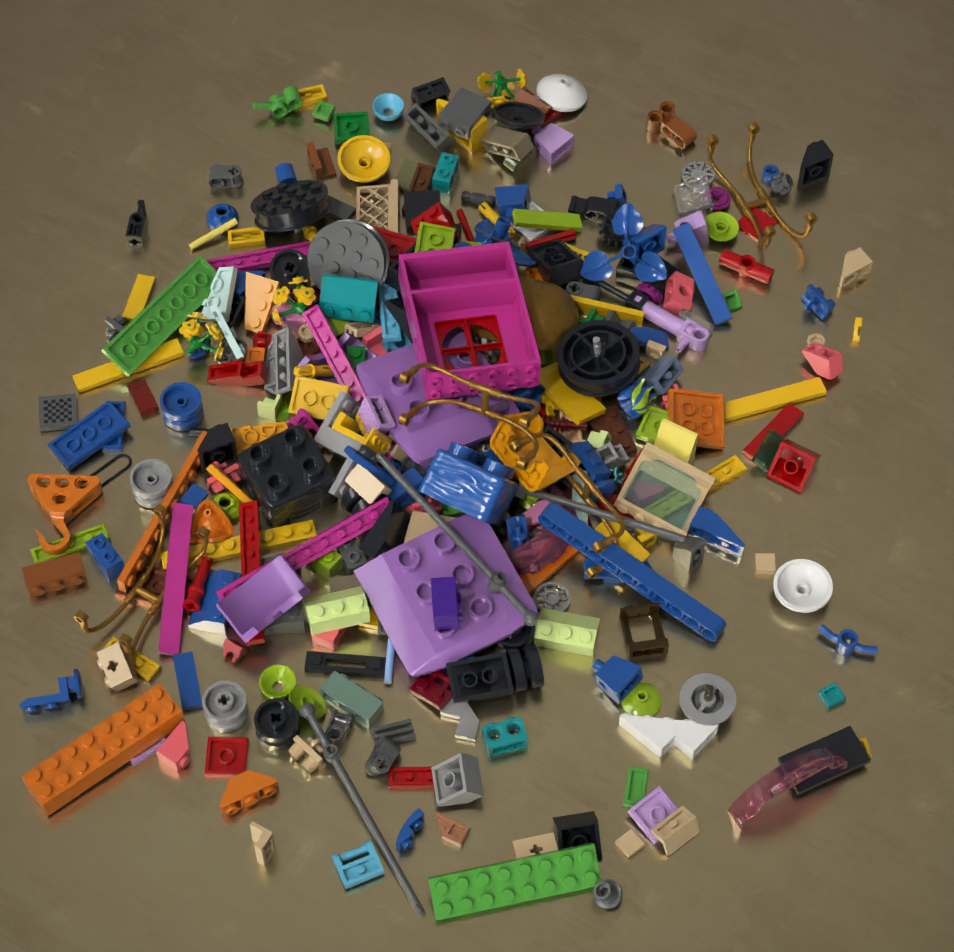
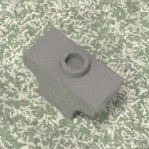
M609 442L595 450L606 466L612 470L615 467L619 468L630 462L621 443L612 445Z

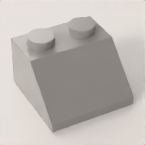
M459 753L431 767L438 807L466 804L484 796L478 757Z

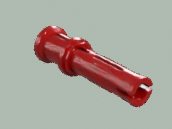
M208 556L201 558L193 585L188 587V596L183 602V607L188 611L198 612L200 610V601L205 595L204 586L213 564L212 558L207 562Z

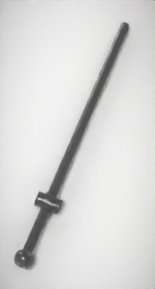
M382 453L376 454L377 460L489 579L488 590L492 593L500 591L523 615V621L527 626L535 625L539 620L538 614L535 611H529L506 586V574L501 571L494 574Z
M518 480L519 485L514 495L517 498L524 499L525 495L528 494L619 523L617 518L609 511L541 490L529 492ZM621 515L627 526L682 543L687 540L686 536Z
M311 703L303 704L299 710L300 715L308 719L324 748V759L334 765L415 912L421 917L417 908L419 906L421 912L425 915L424 908L339 759V748L329 742L314 715L315 707Z

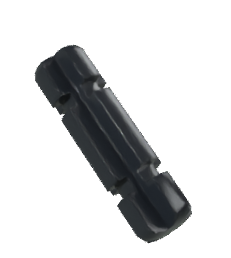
M463 191L461 194V200L465 202L471 201V203L480 205L483 202H487L491 207H494L496 203L495 196L489 195L486 197L485 194L474 192L470 194L469 191Z

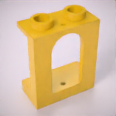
M341 411L331 427L362 443L377 454L382 453L385 455L392 443L390 438L373 427L367 438L359 435L358 431L360 428L357 421Z

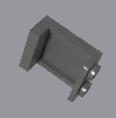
M461 87L439 113V126L455 133L459 137L469 140L471 130L483 115L488 117L491 114V101Z

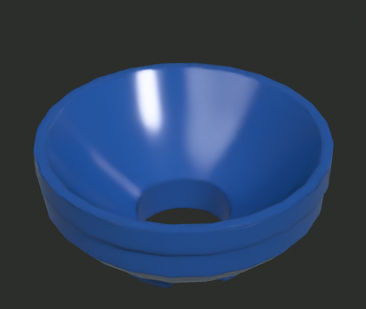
M217 204L207 212L206 221L209 228L214 230L233 218L239 222V215L233 206ZM224 209L227 211V213L224 215H218L217 211Z

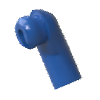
M211 339L204 342V345L210 346ZM203 348L196 349L189 357L197 359L206 355L208 350Z

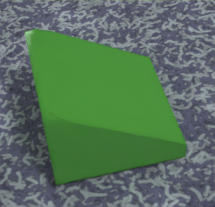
M737 289L722 294L729 311L743 306Z

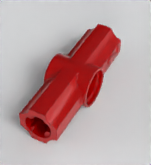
M727 249L722 251L718 261L719 264L737 271L738 275L742 278L752 277L766 284L770 283L775 271L756 262L755 258L751 255L741 256Z

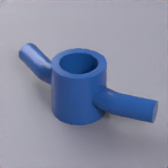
M823 624L818 629L829 640L836 642V650L843 656H850L855 650L861 653L877 654L878 647L858 643V635L853 630L846 629L837 635Z

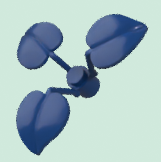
M626 203L620 207L612 220L614 232L617 235L625 234L626 245L622 246L619 255L607 259V255L602 251L590 252L583 262L580 272L582 277L592 281L605 280L613 273V267L610 262L623 257L625 259L635 258L638 261L634 271L637 278L641 281L654 282L666 279V267L658 254L646 251L640 259L636 255L637 250L635 246L630 244L628 234L636 235L643 227V219L631 203Z
M498 217L495 226H493L488 218L479 222L475 226L474 231L477 235L486 239L483 244H487L489 240L497 242L499 239H503V237H505V242H509L510 233L508 230L511 226V221L505 217ZM459 242L455 244L454 248L467 247L472 245L465 242ZM511 247L515 265L532 266L537 263L520 250Z

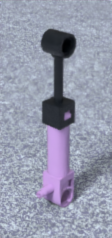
M586 278L583 279V284L595 285L624 300L625 307L644 311L645 319L677 336L676 340L680 342L676 348L678 352H681L686 346L697 352L706 349L709 332L705 327L688 318L684 321L652 303L648 295L637 289H634L628 295L603 280L592 281Z

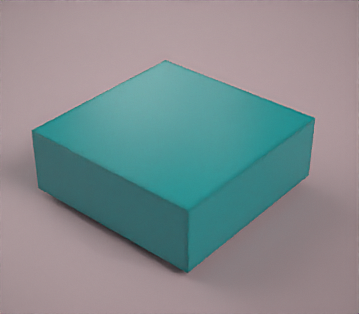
M836 682L818 691V695L828 710L846 702V697Z

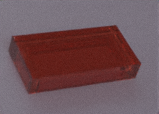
M145 378L127 385L142 417L159 410Z

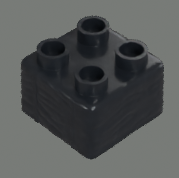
M303 425L289 427L283 432L253 444L238 454L241 482L251 498L260 503V512L270 528L290 525L338 501L337 497L329 493L336 479L335 472Z

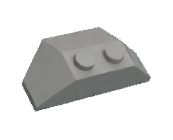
M289 326L273 333V340L265 354V365L269 370L267 384H264V389L276 396L277 394L282 395L293 390L296 377L293 374L294 367L298 366L303 359L302 350Z

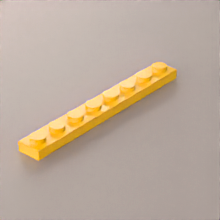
M313 520L262 530V552L300 544L314 537L317 534ZM240 535L209 543L203 555L208 556L207 562L210 558L213 559V562L240 557ZM202 544L189 546L188 564L199 554L203 547ZM168 551L160 553L164 570H166ZM201 559L194 566H198Z

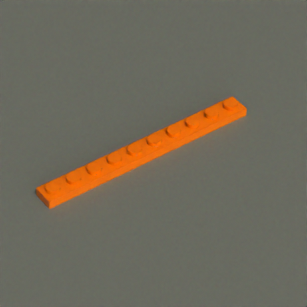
M202 431L160 504L167 509L165 514L166 526L171 518L173 503H179L181 496L187 492L189 482L195 478L196 470L200 466L197 450L207 434L206 431ZM156 515L153 516L117 579L118 588L122 592L126 593L129 587L134 585L138 571L143 569L147 555H151L154 543L160 538V523Z

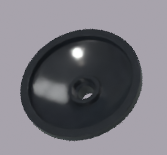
M522 102L499 103L494 106L492 112L497 122L506 128L516 131L537 128L545 120V114L541 109Z

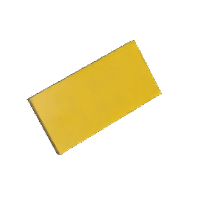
M558 362L540 369L539 385L545 389L544 393L577 426L605 413L606 408L595 397L579 394L563 382L559 374Z

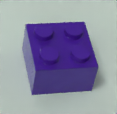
M455 576L431 578L435 631L459 629V622H463L460 583H456Z

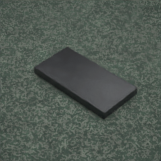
M851 726L778 757V762L797 795L866 765L871 761Z

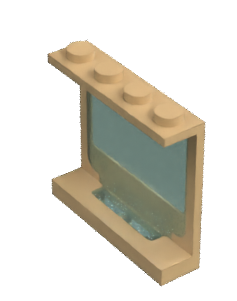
M647 442L613 506L617 507V510L622 513L634 516L635 520L686 536L693 517L716 478Z

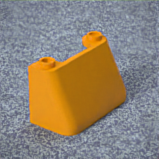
M530 411L503 416L519 423L521 416H526ZM539 414L531 421V425L527 429L532 434L542 432L544 423ZM499 421L490 438L492 451L505 465L516 470L514 476L529 492L542 490L575 471L563 455L561 458L543 437L536 438L539 449L536 457L529 463L527 470L524 471L517 468L519 458H524L530 451H533L534 445L533 442H530L518 453H513L509 445L514 440H520L527 435L504 421ZM569 453L577 466H579L581 461L573 453Z

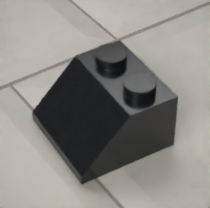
M824 140L812 142L807 146L801 163L797 184L798 189L830 176L834 154Z
M228 423L218 424L210 428L197 450L202 473L208 472L206 468L214 461H217L219 465L224 462L228 465L238 461L235 439Z
M594 811L553 817L558 850L594 843L597 860L602 859L599 824Z

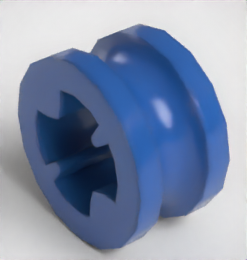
M775 165L765 166L762 174L763 179L767 182L773 181V176L779 174V169Z

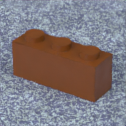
M80 552L22 567L30 597L40 596L46 592L59 591L68 586H77L87 582Z

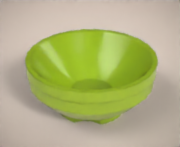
M222 492L211 499L226 514L231 524L239 520V504H242V501L233 493ZM224 499L231 502L227 507H222L219 503Z
M272 665L266 668L260 675V689L267 698L285 699L289 697L290 691L296 687L295 674L285 665ZM276 683H282L285 687L282 691L277 692L273 690V686Z

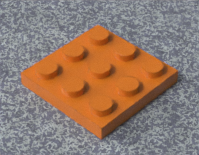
M670 388L667 391L668 420L697 433L696 447L723 450L725 448L723 394Z

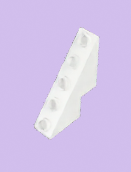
M630 713L621 714L619 718V725L659 758L674 745L690 759H693L717 735L719 727L718 724L701 725L690 719L654 718L651 715L634 716Z

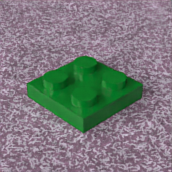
M368 112L334 113L335 145L343 144L355 136H370Z

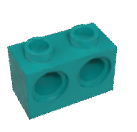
M441 153L432 178L433 190H439L440 194L450 196L459 171V155Z
M510 717L503 722H492L482 727V739L488 757L528 747V735L521 717ZM511 731H517V732H519V733L516 734V735H513V734H511V733H509V732H511ZM497 736L499 739L492 740L490 737Z

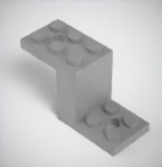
M342 390L339 392L313 439L314 442L346 460L329 490V493L340 500L351 488L345 482V479L358 464L343 451L347 445H350L377 464L378 462L376 458L377 453L362 443L331 428L340 411L356 421L355 416L362 404Z

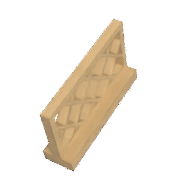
M392 179L391 184L357 187L356 220L362 221L364 218H368L370 220L368 222L369 225L375 223L379 228L400 233V187L398 179ZM388 190V193L383 197L379 195L381 191ZM369 192L370 195L364 198L361 196V193ZM374 197L379 199L375 204L370 202ZM384 202L388 206L382 210L379 206ZM365 204L370 206L366 211L361 209ZM374 210L379 212V214L375 217L369 215ZM383 216L388 218L384 223L378 221Z

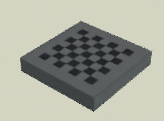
M76 393L38 397L40 432L69 429L78 422Z

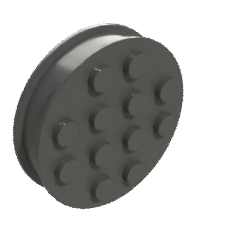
M356 219L336 221L322 228L315 235L309 246L308 268L314 283L320 290L323 274L378 280V289L387 278V271L390 267V255L387 244L381 234L366 222Z

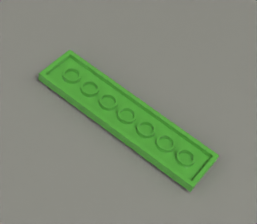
M199 255L123 328L101 352L129 377L188 318L187 315H192L203 304L204 299H208L211 292L210 286L217 271Z
M588 843L428 877L434 915L437 921L592 888L598 882H601L595 844Z

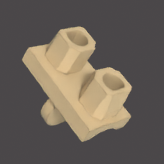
M298 735L293 738L295 743L288 752L295 760H298L305 753L308 757L301 764L309 773L318 766L322 769L326 765L323 762V758L316 753L318 751L320 754H323L324 749L318 738L314 740L312 737H309L307 742L310 746Z

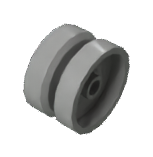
M147 459L139 462L131 470L129 477L136 502L145 508L154 509L157 504L162 503L173 483L170 467L159 459Z
M229 680L218 681L205 690L202 697V707L207 724L214 731L232 733L239 730L246 723L249 717V707L246 693L239 684Z

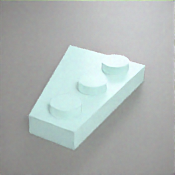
M234 266L218 268L210 286L211 292L209 297L204 299L202 304L204 308L201 313L204 314L203 317H207V320H199V323L217 322L209 307L215 303L220 312L224 311L229 319L238 271Z
M216 303L209 306L237 360L244 361L245 357L243 354L246 351L241 343L237 344L235 338L238 336L233 327L229 329L226 323L229 321L224 311L220 312Z

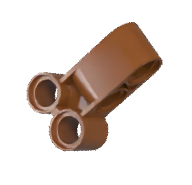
M664 101L660 104L659 111L652 110L648 113L646 129L650 133L661 132L679 148L684 149L697 139V134L692 127L674 114L675 105L670 101Z

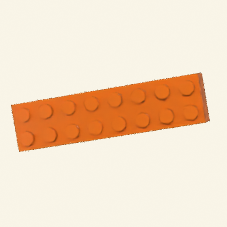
M159 683L21 777L29 792L47 816H49L173 732L181 721L186 723L183 712Z

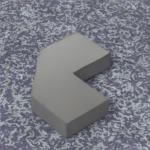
M452 698L440 711V715L459 719L455 738L475 742L480 725L479 719L467 702L454 703Z

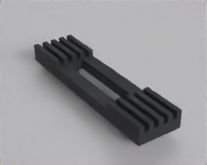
M307 651L304 670L306 673L325 674L336 671L339 674L384 679L386 657ZM326 661L366 664L365 668L326 665Z

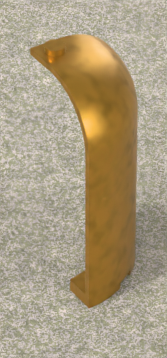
M518 276L538 350H557L563 336L573 327L579 325V313L574 300L567 291L556 284ZM475 325L470 326L471 335L498 341L487 329Z

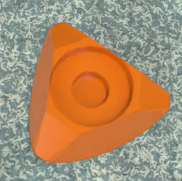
M209 499L204 500L196 508L192 516L191 543L201 544V539L196 534L201 526L206 527L210 531L208 536L209 543L224 540L234 535L235 530L230 520L213 501Z

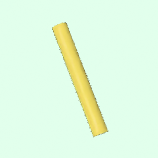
M235 218L231 219L188 244L191 250L198 248L237 225V220Z

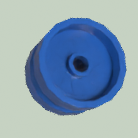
M178 382L167 386L162 391L160 405L163 420L167 426L174 430L186 431L196 427L202 421L204 416L201 393L197 387L191 383Z

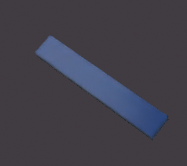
M688 222L673 229V233L715 325L718 326L733 319L690 223Z

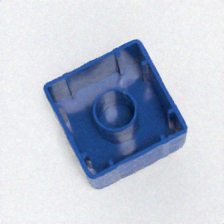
M453 441L448 450L438 449L418 491L485 523L501 526L519 485L518 482L512 480L516 470L489 458H486L482 466L477 463L481 453Z

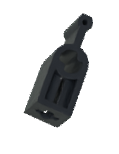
M572 196L568 213L582 214L586 219L600 222L599 218L604 217L603 213L605 211L609 213L610 208H613L614 211L616 210L617 200L590 196L587 199Z
M139 200L137 202V212L132 213L129 217L125 235L127 247L144 248L148 230L145 217L147 213L144 200Z

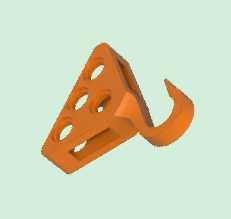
M30 474L27 477L30 491L49 515L52 523L64 536L59 544L50 545L36 529L40 546L47 554H62L71 545V535L66 527V523H69L103 493L100 479L97 476ZM43 479H48L50 482H40V481L43 480ZM61 480H68V481H69V483H59V482H60ZM85 480L88 482V484L79 482Z

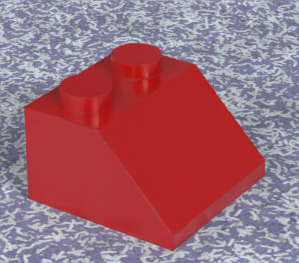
M440 202L411 220L416 237L420 222L456 228L452 213ZM457 229L455 231L454 241L459 238Z
M785 439L781 442L766 476L802 492L813 474L821 455L789 439Z

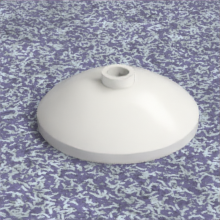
M566 74L548 75L538 82L536 88L537 96L551 105L552 109L556 111H576L582 108L587 101L588 94L585 86L576 78Z
M795 559L786 562L777 570L773 580V590L780 603L788 609L809 613L821 609L828 603L833 591V582L827 570L820 564L807 559Z

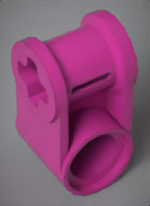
M302 408L297 411L293 418H289L286 421L288 427L303 425L308 432L312 433L313 439L319 430L310 414Z

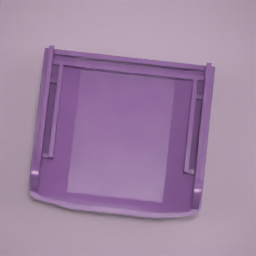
M457 327L451 330L444 338L442 347L466 346L462 328ZM411 344L359 363L356 373L366 396L382 395L396 424L389 431L395 442L414 462L421 465L423 471L427 472L438 449L448 450L452 441L468 448L476 447L481 441H490L499 421L470 411L463 406L438 403L421 408L411 419L408 426L399 424V417L402 413L406 414L412 407L428 401L425 399L419 371L412 377L408 385L399 382V376L403 371L407 372L412 366L417 365L414 346ZM481 352L476 353L479 366L490 365ZM468 354L445 357L447 362L455 369L472 367ZM502 390V393L510 395L507 390ZM481 393L440 398L459 400L481 406ZM489 395L490 410L501 413L502 416L520 413L514 401Z
M468 514L447 522L494 574L498 571L506 574V586L529 611L537 613L535 603L490 524ZM440 526L379 555L354 570L356 578L406 672L412 677L446 668V663L463 660L511 636L526 625L523 621V615L500 591L492 593L488 590L489 579ZM455 576L456 583H460L463 622H459V629L435 631L431 578Z

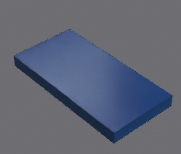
M108 400L47 445L67 469L71 471L130 428L131 425Z

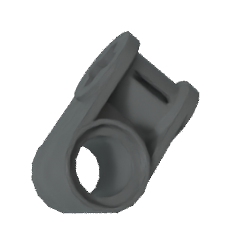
M213 165L210 168L208 184L213 188H239L244 183L241 176L242 170L238 165Z
M577 281L569 282L566 286L568 294L597 301L600 299L601 289L598 286L583 284Z
M334 709L325 734L329 742L336 745L340 750L344 746L348 732L351 730L354 715L342 714ZM334 736L339 737L338 739H331Z
M385 735L380 737L366 761V772L371 776L388 772L395 758L400 753L401 747Z

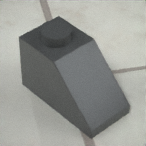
M687 536L686 542L677 541L675 543L673 558L690 572L703 561L706 541L701 538Z

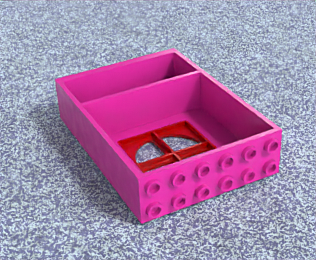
M509 242L399 254L398 280L417 364L432 363L466 380H473L500 391L539 386L541 359ZM475 325L487 329L498 341L475 345L470 326ZM461 327L464 331L467 345L443 348L442 344L446 335L454 328ZM499 350L501 352L497 364L479 366L477 352ZM468 354L472 367L455 369L447 362L445 357ZM427 367L419 369L426 400L481 393L435 369Z

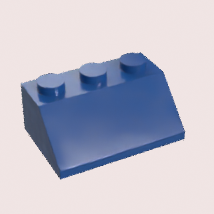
M221 569L208 574L204 586L205 595L200 601V610L192 612L188 623L189 628L221 635L227 634L230 623L216 607L220 599L215 591L240 578L241 573Z

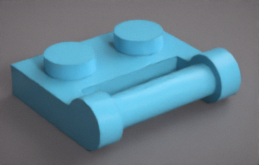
M371 840L338 855L336 853L331 855L345 889L385 874ZM367 852L369 853V855L366 857H363L346 865L342 864V862L360 856Z

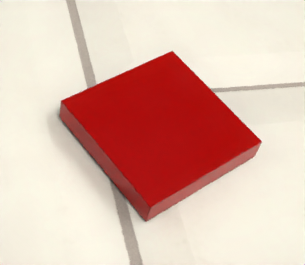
M208 737L205 777L233 778L247 771L249 738Z

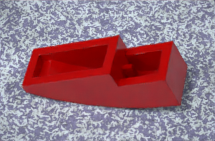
M243 360L211 365L208 369L207 382L226 386L267 384L269 368L262 360L246 364Z

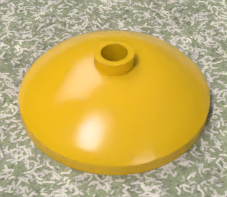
M360 135L352 137L343 143L338 151L337 162L340 171L347 178L355 182L368 183L381 178L387 172L390 166V152L381 140L373 136Z

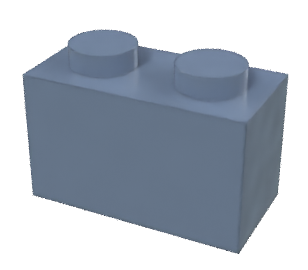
M675 355L660 356L644 375L645 382L643 387L654 385L649 394L664 395L685 369Z

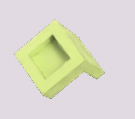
M277 394L275 400L265 397L263 402L258 401V416L276 421L283 408L282 395Z
M601 430L600 433L591 431L587 441L596 450L611 442L612 436L604 430Z

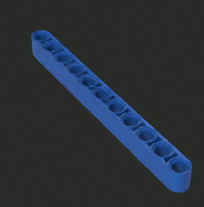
M549 503L538 516L539 523L653 603H659L662 609L705 639L716 641L725 629L726 622L722 617L613 543L600 554H596L592 549V545L599 540H604L606 537L558 504Z

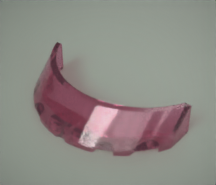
M555 483L546 487L548 493L570 499ZM558 504L577 517L575 509ZM543 526L531 540L512 551L506 552L518 575L534 574L541 571V567L549 562L554 563L559 559L570 544Z
M828 747L801 754L760 778L736 799L728 811L739 828L743 830L746 822L754 817L766 802L824 768L830 767V769H835L840 766L845 770L848 761L836 750Z

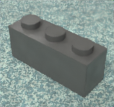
M417 103L412 105L403 114L407 122L440 154L446 152L454 145L451 137Z

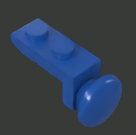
M588 441L573 443L571 445L573 452L590 474L589 478L602 492V496L605 499L610 497L616 489L615 482L610 479L608 480L612 472ZM592 492L590 493V497L594 502L600 501Z
M74 669V676L58 678L60 693L27 698L20 703V708L26 710V713L36 712L40 707L55 709L59 707V704L71 703L70 693L74 692L77 693L78 699L82 698L83 683L79 670Z

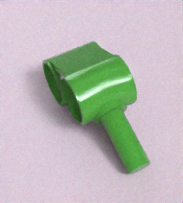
M289 86L284 89V96L279 94L273 95L269 98L268 102H253L252 107L253 109H268L272 111L274 117L281 118L301 107L302 99L298 88Z

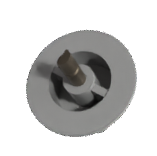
M702 673L692 676L683 684L679 694V703L683 713L690 720L701 725H717L726 721L733 714L736 706V694L731 684L724 678L711 673Z

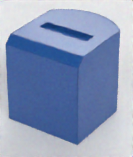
M283 163L275 167L278 184L297 181L292 164Z

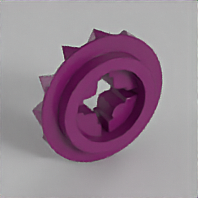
M712 187L704 192L702 202L705 204V208L709 207L711 211L715 209L719 212L721 209L726 210L727 206H730L731 196L723 188Z
M644 282L638 284L637 290L648 295L652 303L656 305L662 303L663 296L659 293V290Z

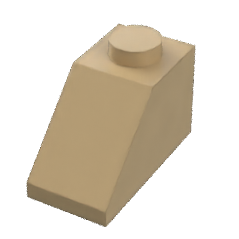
M860 247L850 250L845 255L839 284L841 288L871 273L873 261Z

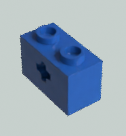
M103 533L85 542L89 556L108 581L121 574L125 567L123 559Z

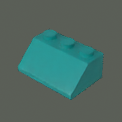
M323 274L319 306L325 317L374 323L378 280Z

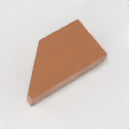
M436 811L435 819L442 839L462 847L471 827Z

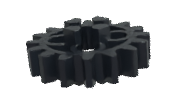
M617 207L615 211L613 208H610L609 213L605 211L603 213L604 217L599 218V221L602 223L597 225L598 228H601L598 235H604L601 240L607 239V245L614 242V247H617L619 242L623 246L625 234L617 235L615 233L616 237L612 238L610 233L614 230L612 225L608 226L606 224V221L610 220L612 224L613 217L620 207Z

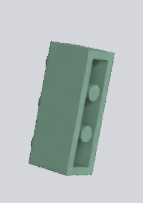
M333 671L320 687V695L324 700L347 715L353 714L354 719L368 729L384 712L383 701L379 696L368 693L362 685L351 682L349 677L343 673L339 674Z

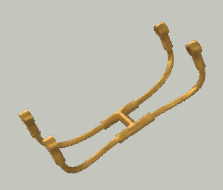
M753 122L748 126L750 132L748 136L747 159L752 180L761 198L747 203L715 165L712 154L714 153L715 146L719 143V139L715 134L708 136L707 153L709 163L715 173L733 192L748 220L752 222L761 248L766 250L771 243L772 237L776 234L774 227L769 225L763 230L765 234L763 240L758 224L754 219L755 216L751 211L752 208L766 205L770 213L791 234L799 238L807 237L812 231L813 225L818 221L815 213L811 212L806 215L805 233L793 230L779 216L774 204L756 178L752 164V144L755 141L756 134L760 131L758 124Z
M432 363L414 365L407 372L403 371L400 374L399 382L408 385L420 368L435 369L468 385L469 388L480 391L481 406L453 399H432L412 407L406 414L402 413L399 417V424L408 426L411 419L421 408L431 404L447 403L459 405L497 421H504L516 427L531 439L534 449L524 458H519L517 468L526 471L529 463L536 457L539 449L538 441L527 429L540 411L541 405L539 402L508 395L473 380H466ZM489 395L536 406V408L532 409L526 416L522 415L519 423L502 416L501 413L490 410Z
M543 432L533 434L535 438L544 437L553 442L574 468L575 473L584 483V488L570 475L565 477L582 500L589 506L599 508L590 497V492H592L619 521L620 530L615 534L607 519L599 517L610 533V536L592 545L595 553L600 554L613 543L619 546L618 538L625 531V522L621 515L602 496V492L582 468L577 466L557 439ZM526 436L520 440H514L509 445V448L513 453H518L532 441ZM600 565L588 568L585 573L590 579H593L605 569Z
M157 504L153 510L160 523V538L157 550L148 569L132 587L123 600L122 605L108 619L93 628H88L87 619L89 616L85 612L79 610L74 616L84 632L94 633L111 623L127 605H130L137 594L152 601L153 604L147 611V615L142 621L134 640L125 633L118 640L123 646L124 652L128 655L133 654L146 624L163 604L164 589L159 595H156L142 588L157 563L164 543L165 514L167 509L160 504ZM201 526L196 532L197 536L201 539L203 547L199 554L187 565V571L202 558L207 550L210 531L204 526Z

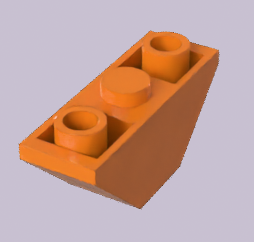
M250 770L230 778L219 804L222 816L233 815L242 807L254 805L259 799L274 795L279 790L277 779Z

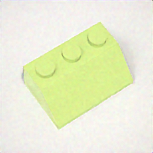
M361 586L303 599L311 635L370 622L369 607Z
M541 608L535 630L534 643L538 647L593 657L600 618Z

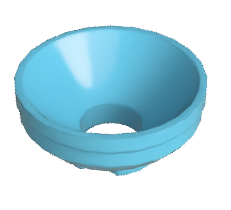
M393 93L381 94L373 101L374 114L384 121L395 120L403 114L404 101L400 96ZM387 110H391L394 112L392 115L389 116L384 114V112Z

